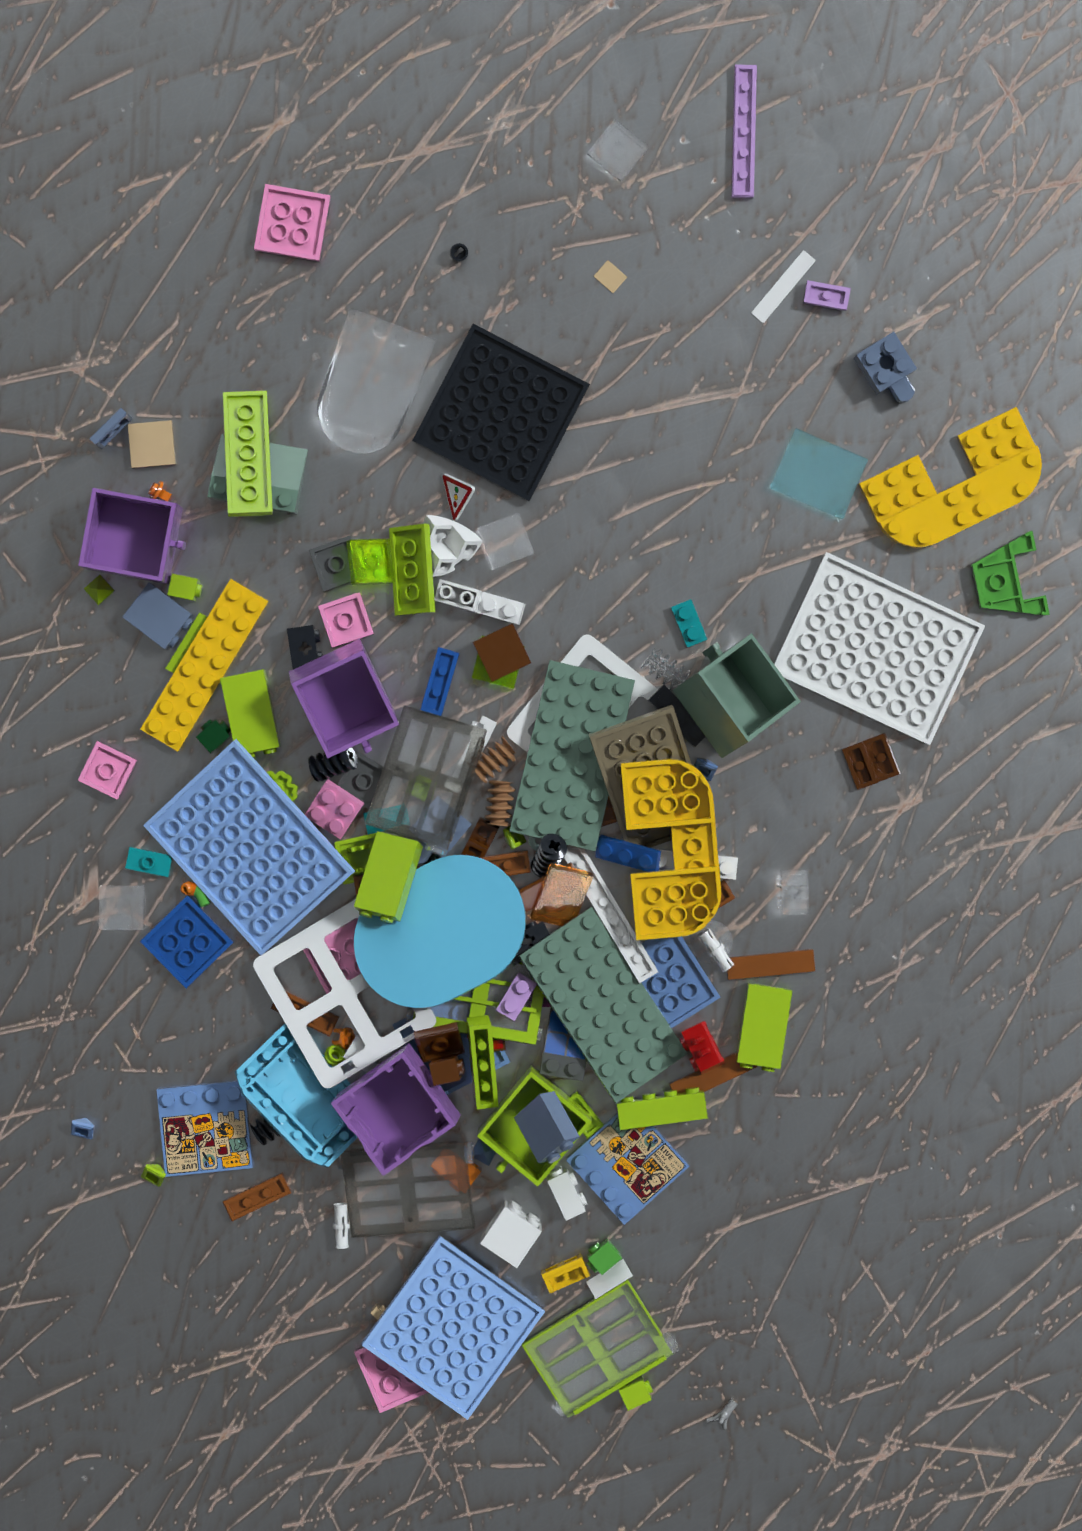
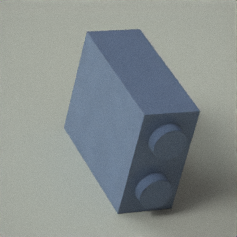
M148 582L122 616L165 650L169 647L173 648L180 640L178 637L182 630L186 631L193 623L191 619L193 617L192 613L150 582Z
M555 1091L539 1094L514 1117L538 1163L547 1161L553 1163L561 1157L560 1154L574 1146L573 1142L580 1137Z

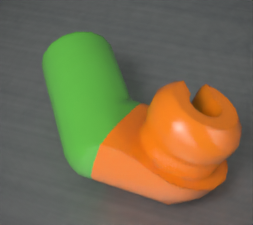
M187 881L181 885V892L195 897L200 908L210 904L208 897L196 883Z

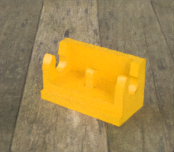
M581 1253L541 1270V1275L549 1293H553L591 1276Z

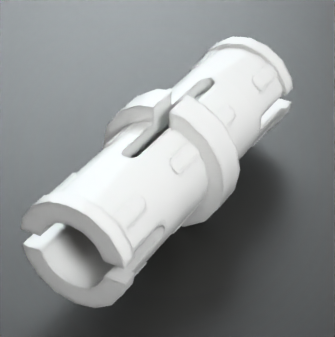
M710 928L698 935L708 949L709 956L714 958L722 972L734 966V963L724 950V945L719 943Z
M334 1203V1223L332 1224V1228L335 1229L334 1247L336 1249H346L349 1247L348 1229L350 1228L347 1217L348 1203Z

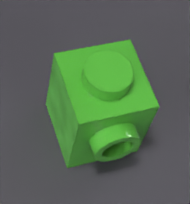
M606 1238L602 1243L596 1242L589 1248L588 1251L590 1253L587 1255L589 1262L587 1264L595 1273L599 1271L603 1275L622 1259V1255Z

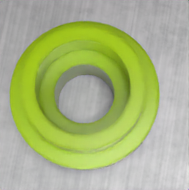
M339 1045L329 1046L324 1053V1058L329 1065L336 1066L346 1060L343 1057L345 1050ZM332 1054L336 1055L338 1059L333 1058Z

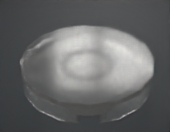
M711 920L703 929L691 934L689 938L690 950L693 955L701 962L708 964L717 962L713 957L709 956L708 949L698 937L701 932L710 928L719 943L724 945L727 955L731 952L733 945L732 934L729 929L721 922Z

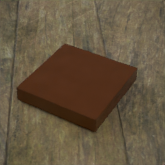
M513 623L473 642L491 682L531 664Z
M457 1022L414 1032V1038L423 1063L465 1053Z

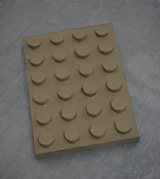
M672 705L589 734L623 841L649 848L671 841V826L626 829L621 763L678 759L691 764Z

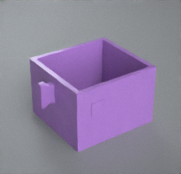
M92 488L78 566L87 570L169 585L175 549L185 550L186 542L177 541L183 508L173 502Z
M360 638L289 671L291 685L327 758L359 743H362L364 752L368 753L372 751L368 739L399 725L394 708Z

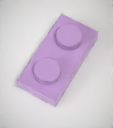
M807 280L803 303L846 311L851 288Z
M518 972L495 1011L515 1022L537 984Z

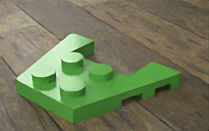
M1033 531L1025 533L971 565L980 608L1044 616L1050 615L1046 595L1024 600L1014 555L1036 550Z

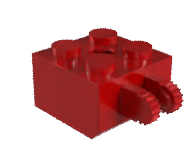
M705 1021L681 1032L683 1037L680 1038V1042L685 1051H690L692 1058H689L695 1072L700 1071L702 1075L725 1064V1060L721 1056Z

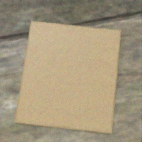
M609 260L594 275L612 293L627 278Z

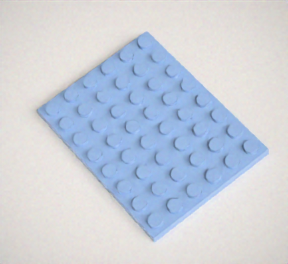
M237 739L228 745L143 825L260 956L355 872Z

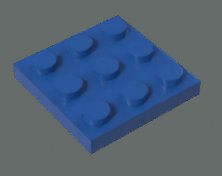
M188 895L140 941L185 988L190 986L234 943Z

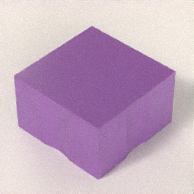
M410 1043L340 1091L331 1102L347 1127L359 1138L365 1152L383 1176L407 1160L417 1149L433 1142L454 1127L461 1115L440 1085H433L430 1071Z

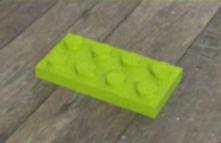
M429 524L389 528L395 616L435 612Z

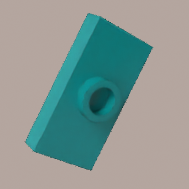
M129 847L125 869L169 877L173 858L169 854Z

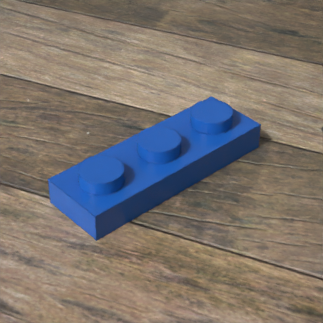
M438 647L421 705V711L442 716L460 653Z
M600 835L595 857L646 872L659 871L661 851Z

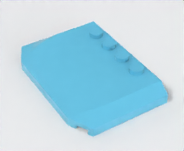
M286 1023L235 1071L242 1096L304 1160L327 1168L358 1138L347 1127L331 1104L336 1095L351 1083L346 1079L332 1088H324L318 1081Z

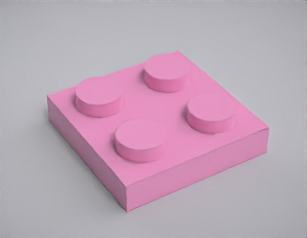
M360 592L318 606L332 648L374 634Z
M97 741L78 781L118 800L137 760Z
M327 779L305 813V816L341 840L364 805V802Z

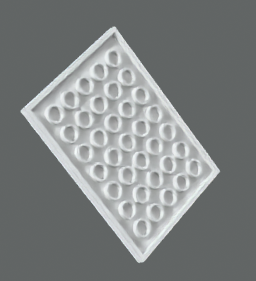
M825 552L774 665L785 679L930 745L985 625Z

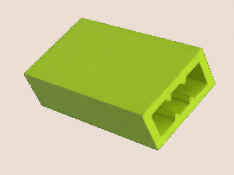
M262 669L220 678L233 741L237 739L252 757H255V752L263 751L264 755L276 753V748L281 747L266 671Z
M377 831L354 907L359 911V915L367 918H372V915L378 916L381 921L393 923V920L401 921L423 849L419 841Z
M747 983L736 1051V1062L740 1063V1067L753 1069V1065L762 1066L761 1070L774 1072L775 1068L781 1069L792 990Z

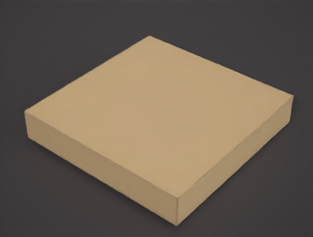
M172 420L128 424L132 469L176 465Z

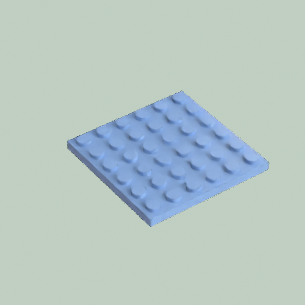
M439 1235L361 1345L468 1420L545 1313V1310Z

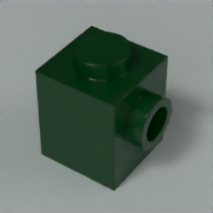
M211 719L201 727L203 731L196 736L210 754L214 753L232 737L229 733L231 729L225 721L219 722L214 720L212 722Z

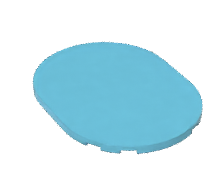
M452 855L431 861L416 869L400 922L393 920V923H387L372 915V918L359 916L354 934V952L360 972L375 992L400 1006L430 1008L445 1004L497 977L512 963V960L520 950L525 935L526 913L519 890L510 877L499 867L487 860L469 855Z

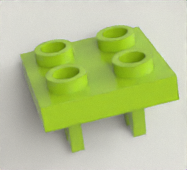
M376 833L334 842L336 850L355 870L343 882V885L354 883V875L364 874Z

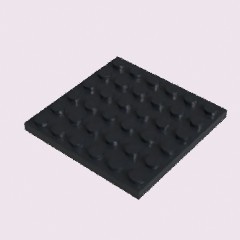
M473 323L412 441L530 502L590 384Z

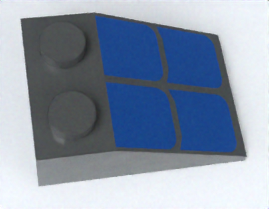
M551 1007L539 1072L544 1075L583 1081L587 1060Z

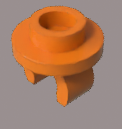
M162 481L154 482L148 492L151 495V499L159 497L167 502L172 494L162 489L164 484Z
M335 1028L333 1032L339 1033L340 1038L339 1040H332V1044L340 1045L342 1049H348L355 1039L352 1028Z

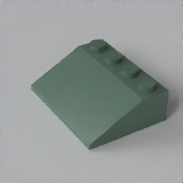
M221 434L207 497L212 500L227 502L225 435ZM269 443L273 511L297 515L308 449Z

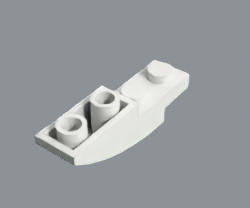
M442 579L439 580L434 597L435 601L520 625L526 605Z

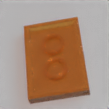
M551 863L530 914L531 919L563 926L578 916L592 882L593 873Z

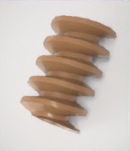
M503 736L501 737L502 745L495 741V750L487 747L488 755L481 752L482 760L480 761L474 757V766L469 764L484 783L488 782L486 775L492 778L495 777L494 769L499 773L502 772L500 764L505 767L509 766L507 759L513 762L516 761L515 751Z
M490 780L489 784L493 785L494 788L488 789V793L492 794L493 797L487 798V801L492 803V806H487L485 810L491 812V814L485 815L484 818L490 821L487 824L509 827L511 823L505 819L512 818V814L508 813L507 810L513 809V805L509 804L508 801L514 800V797L509 795V793L514 792L516 788L510 786L512 782Z

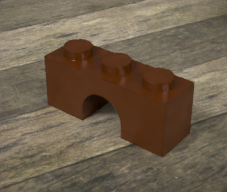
M458 1055L433 1060L429 1063L434 1086L458 1081L466 1071L464 1060L459 1059Z

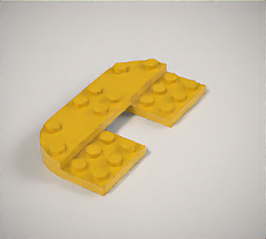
M1017 407L956 436L975 476L937 494L919 455L859 483L858 485L882 532L895 543L910 548H924L953 536L1026 499L1035 489L1040 479L1042 459L1038 445H1035Z
M678 759L621 763L626 829L671 826L675 870L630 873L636 940L681 937L696 933L703 929L715 916L721 901L714 800L710 785L697 768Z

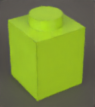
M172 574L167 595L196 602V598L201 596L203 585L200 584L199 579Z
M642 1375L619 1388V1393L628 1411L651 1401L650 1393L654 1392L649 1380L644 1381Z

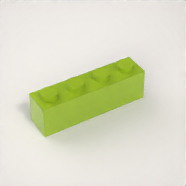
M489 1016L467 1017L473 1097L476 1109L499 1107L492 1026Z
M699 1087L686 1088V1092L677 1093V1090L664 1091V1095L655 1096V1093L642 1094V1098L634 1099L633 1096H626L616 1103L620 1130L708 1119L705 1093L703 1090H699Z

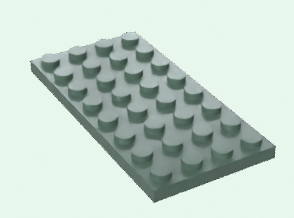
M552 660L549 661L510 832L542 839L547 834H557L569 846L596 851L608 793L589 734L626 721L635 680Z
M589 907L519 955L522 963L614 1103H618L688 1054L643 984L638 982L616 943L592 907Z

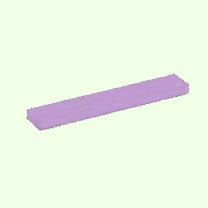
M757 65L734 66L731 198H754Z

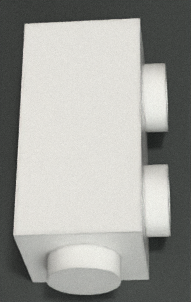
M561 1168L550 1172L547 1182L565 1220L567 1221L586 1212L584 1205L588 1203L583 1192L578 1194L575 1185H578L574 1173L569 1174L567 1169L562 1170Z

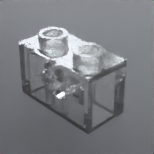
M780 870V875H776V887L780 888V897L776 898L777 910H780L782 915L809 914L808 870ZM791 886L798 891L797 894L793 895V898L787 894V890H791Z

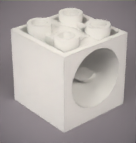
M505 1200L482 1233L480 1244L518 1268L541 1234L542 1227L537 1216L530 1212L527 1215L521 1210L522 1207L512 1200L510 1203Z

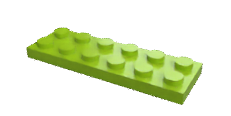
M267 391L223 392L228 517L273 515Z

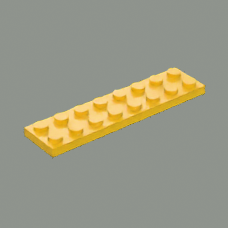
M230 578L140 730L177 752L179 751L220 683V678H223L267 605L268 601Z

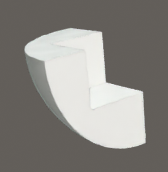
M426 515L423 524H429L433 577L442 576L454 571V566L463 559L466 561L470 560L483 542L473 531L453 520L433 515Z

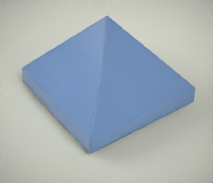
M697 758L694 767L708 781L712 780L718 767L710 760Z
M87 1118L72 1120V1135L90 1140L93 1139L94 1125Z
M478 1139L470 1156L489 1166L496 1152L481 1139Z

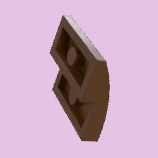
M885 733L842 749L857 790L901 774Z

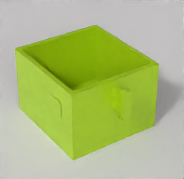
M531 1065L498 1104L499 1107H496L478 1128L477 1137L504 1158L496 1165V1169L500 1173H503L506 1166L510 1163L538 1187L567 1151L560 1154L561 1157L553 1163L548 1161L538 1163L514 1117L539 1094L555 1091L561 1104L567 1106L572 1112L571 1117L566 1111L579 1136L591 1124L592 1118L588 1111Z

